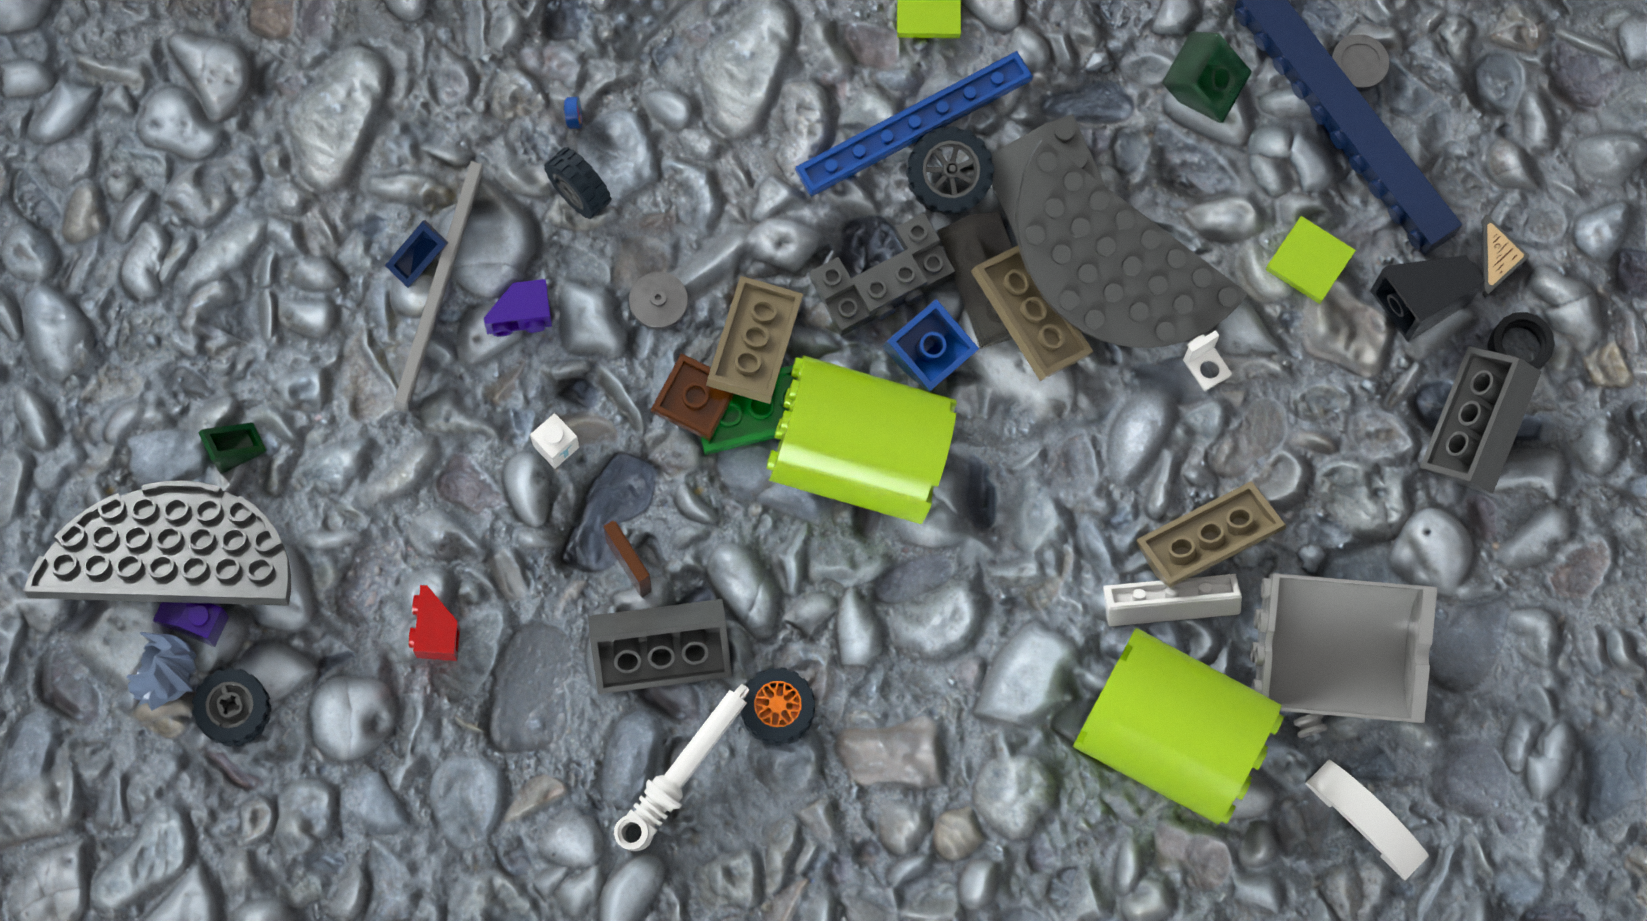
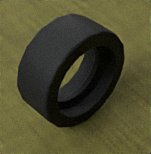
M1514 312L1504 317L1491 332L1488 341V351L1508 355L1502 345L1504 334L1508 330L1518 327L1529 330L1540 343V350L1538 356L1527 363L1541 370L1552 357L1555 347L1554 334L1548 323L1539 316L1528 312Z

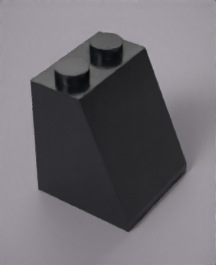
M1466 255L1388 265L1382 269L1370 291L1406 341L1409 342L1470 304L1485 283V280L1483 279L1484 276L1480 267L1475 262H1471Z

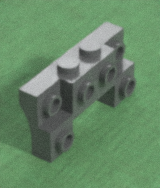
M924 213L895 227V235L904 251L851 278L839 257L810 271V280L821 297L840 336L877 317L879 320H883L891 316L896 311L895 308L904 303L912 305L924 297L923 293L954 278L955 270L939 245L940 239Z

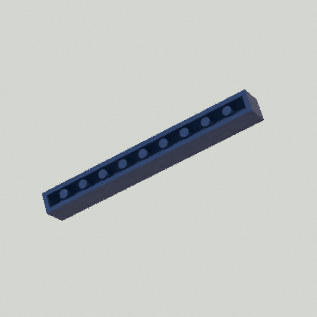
M1237 0L1234 11L1238 22L1242 26L1248 27L1254 35L1253 38L1256 45L1262 51L1266 50L1272 58L1276 71L1280 75L1286 76L1291 83L1294 94L1300 100L1304 99L1311 108L1310 111L1314 120L1318 124L1324 125L1330 133V139L1335 147L1342 149L1349 157L1352 169L1357 174H1362L1368 182L1369 190L1373 196L1381 199L1387 206L1390 218L1404 228L1411 245L1415 249H1420L1426 256L1456 236L1462 226L1460 220L1288 0Z

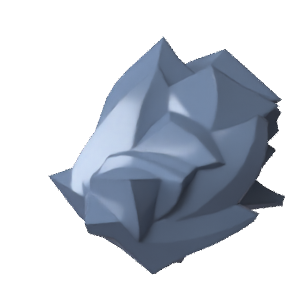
M140 632L149 641L144 646L146 651L142 653V667L137 670L136 675L128 674L126 678L130 680L128 688L129 692L134 695V699L140 700L139 705L148 703L151 711L168 701L178 699L186 691L193 692L189 682L190 676L196 672V665L193 660L197 655L187 642L177 636Z

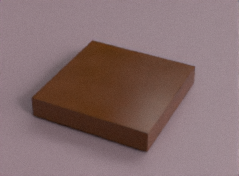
M681 353L651 408V413L710 441L735 394L706 386L711 367Z
M613 520L604 525L606 542L640 597L642 598L651 593L650 574L617 522Z

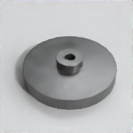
M1352 35L1344 38L1338 43L1332 54L1334 61L1359 91L1369 90L1379 85L1389 69V56L1385 47L1378 40L1367 35Z
M652 272L642 276L633 285L629 295L630 310L634 318L641 325L654 330L668 329L676 325L684 317L688 307L687 291L683 283L675 276L665 272Z

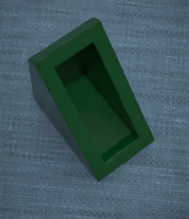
M253 422L207 428L198 432L213 464L220 474L267 451Z

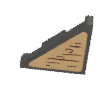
M1485 215L1481 220L1483 279L1485 280L1482 295L1487 297L1529 258V255L1488 215Z

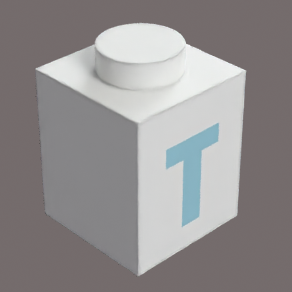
M555 413L530 434L533 447L554 469L579 448L577 436Z

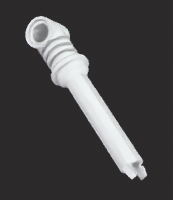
M741 684L735 692L729 690L666 774L656 776L653 781L647 780L646 790L644 791L647 794L646 797L641 795L639 798L641 803L638 804L636 802L633 805L636 810L630 809L627 815L622 817L614 828L616 842L621 847L631 851L645 849L650 845L653 835L657 831L655 828L656 824L661 826L663 822L660 819L664 818L666 820L668 817L665 814L666 811L671 813L673 809H679L682 806L679 803L683 797L681 788L747 704L744 701L749 692L746 686ZM638 824L642 831L641 837L638 841L630 843L626 838V830L630 825Z

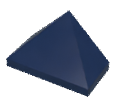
M424 220L385 266L409 288L449 242Z

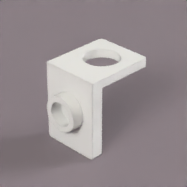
M1216 330L1207 336L1202 334L1193 339L1187 345L1188 349L1183 359L1204 391L1211 389L1232 375L1214 348L1219 338ZM1204 362H1214L1219 368V374L1214 378L1204 377L1200 371V366Z

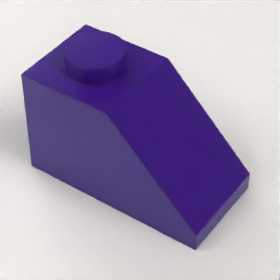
M161 602L153 622L215 647L229 616L223 608L212 603Z

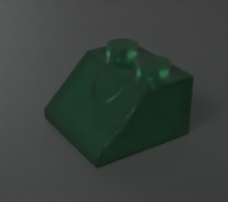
M1190 32L1162 84L1181 104L1218 123H1224L1252 71L1219 33Z

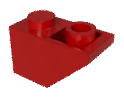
M420 585L419 595H414L412 614L417 615L416 628H410L409 648H413L417 658L457 661L461 630L459 623L427 585Z

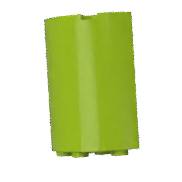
M805 355L802 358L796 357L791 376L795 377L796 380L793 379L790 388L787 389L782 406L788 408V411L784 410L774 438L780 439L777 451L771 450L766 469L771 470L769 481L922 524L932 505L934 486L938 487L948 456L956 420L954 410L957 401L949 397Z
M1135 628L1072 747L1217 825L1220 822L1227 824L1236 808L1232 804L1235 798L1242 800L1250 787L1252 776L1249 773L1252 767L1259 770L1268 753V746L1265 745V742L1270 732L1274 735L1277 733L1285 716L1279 714L1282 707L1281 704L1146 632Z

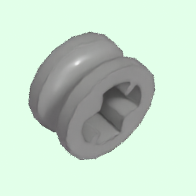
M1309 714L1294 720V726H1298L1300 729L1297 733L1298 738L1312 736L1327 730V725L1321 722V719L1324 717L1323 714Z

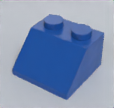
M937 299L882 346L907 375L929 392L979 350L978 346Z

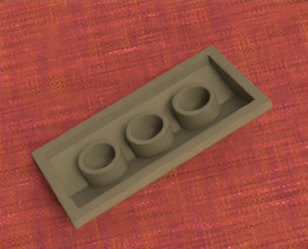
M1250 481L1136 539L1154 575L1171 588L1286 529V524L1254 483Z

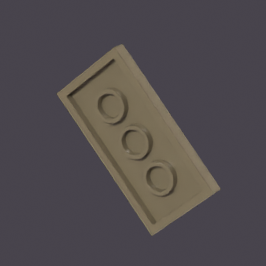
M1019 245L975 266L971 270V273L1040 381L1083 360L1094 352L1082 332L1062 319L1042 298L1031 275L1026 271Z
M740 276L706 386L770 404L803 293Z

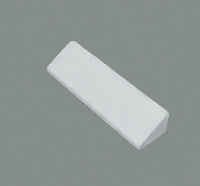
M1236 574L1188 578L1171 588L1162 581L1103 586L1109 626L1238 615L1241 612L1242 596Z

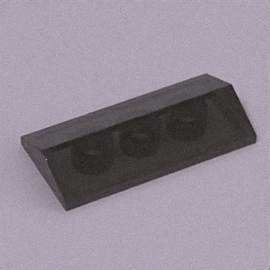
M991 212L969 215L938 230L945 254L955 270L954 279L979 348L982 349L1013 339L971 273L975 266L1012 249L1000 213Z

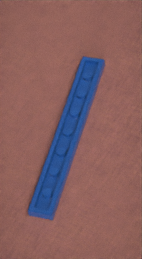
M1015 51L796 166L795 171L812 197L921 140L922 137L935 129L945 127L1031 82L1033 75L1018 51Z

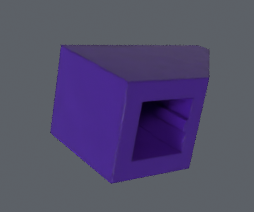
M546 279L512 283L484 317L487 334L504 337L511 335L512 331L526 330L529 333H537L545 330V327H552Z

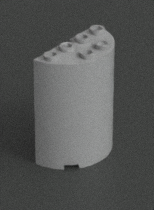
M1271 573L1269 578L1262 579L1261 609H1255L1253 620L1254 629H1258L1257 642H1252L1250 660L1255 662L1256 679L1252 683L1253 690L1281 704L1280 711L1425 723L1430 671L1429 651L1433 639L1437 587Z

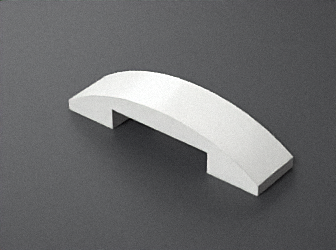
M1330 759L1305 783L1329 808L1333 806L1382 853L1380 857L1404 880L1429 857L1416 838L1382 802Z

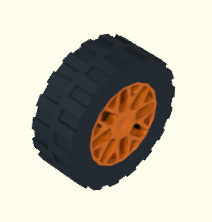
M769 668L765 672L757 673L755 678L748 681L747 688L749 692L744 698L747 704L741 710V717L747 731L749 730L755 739L762 740V743L767 745L769 743L775 744V746H782L785 743L791 744L794 743L795 739L803 737L806 730H809L815 714L814 693L812 688L808 686L805 678L802 679L799 673L788 671L787 668Z

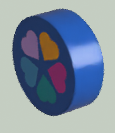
M579 96L567 97L564 101L566 125L569 129H581L583 118Z

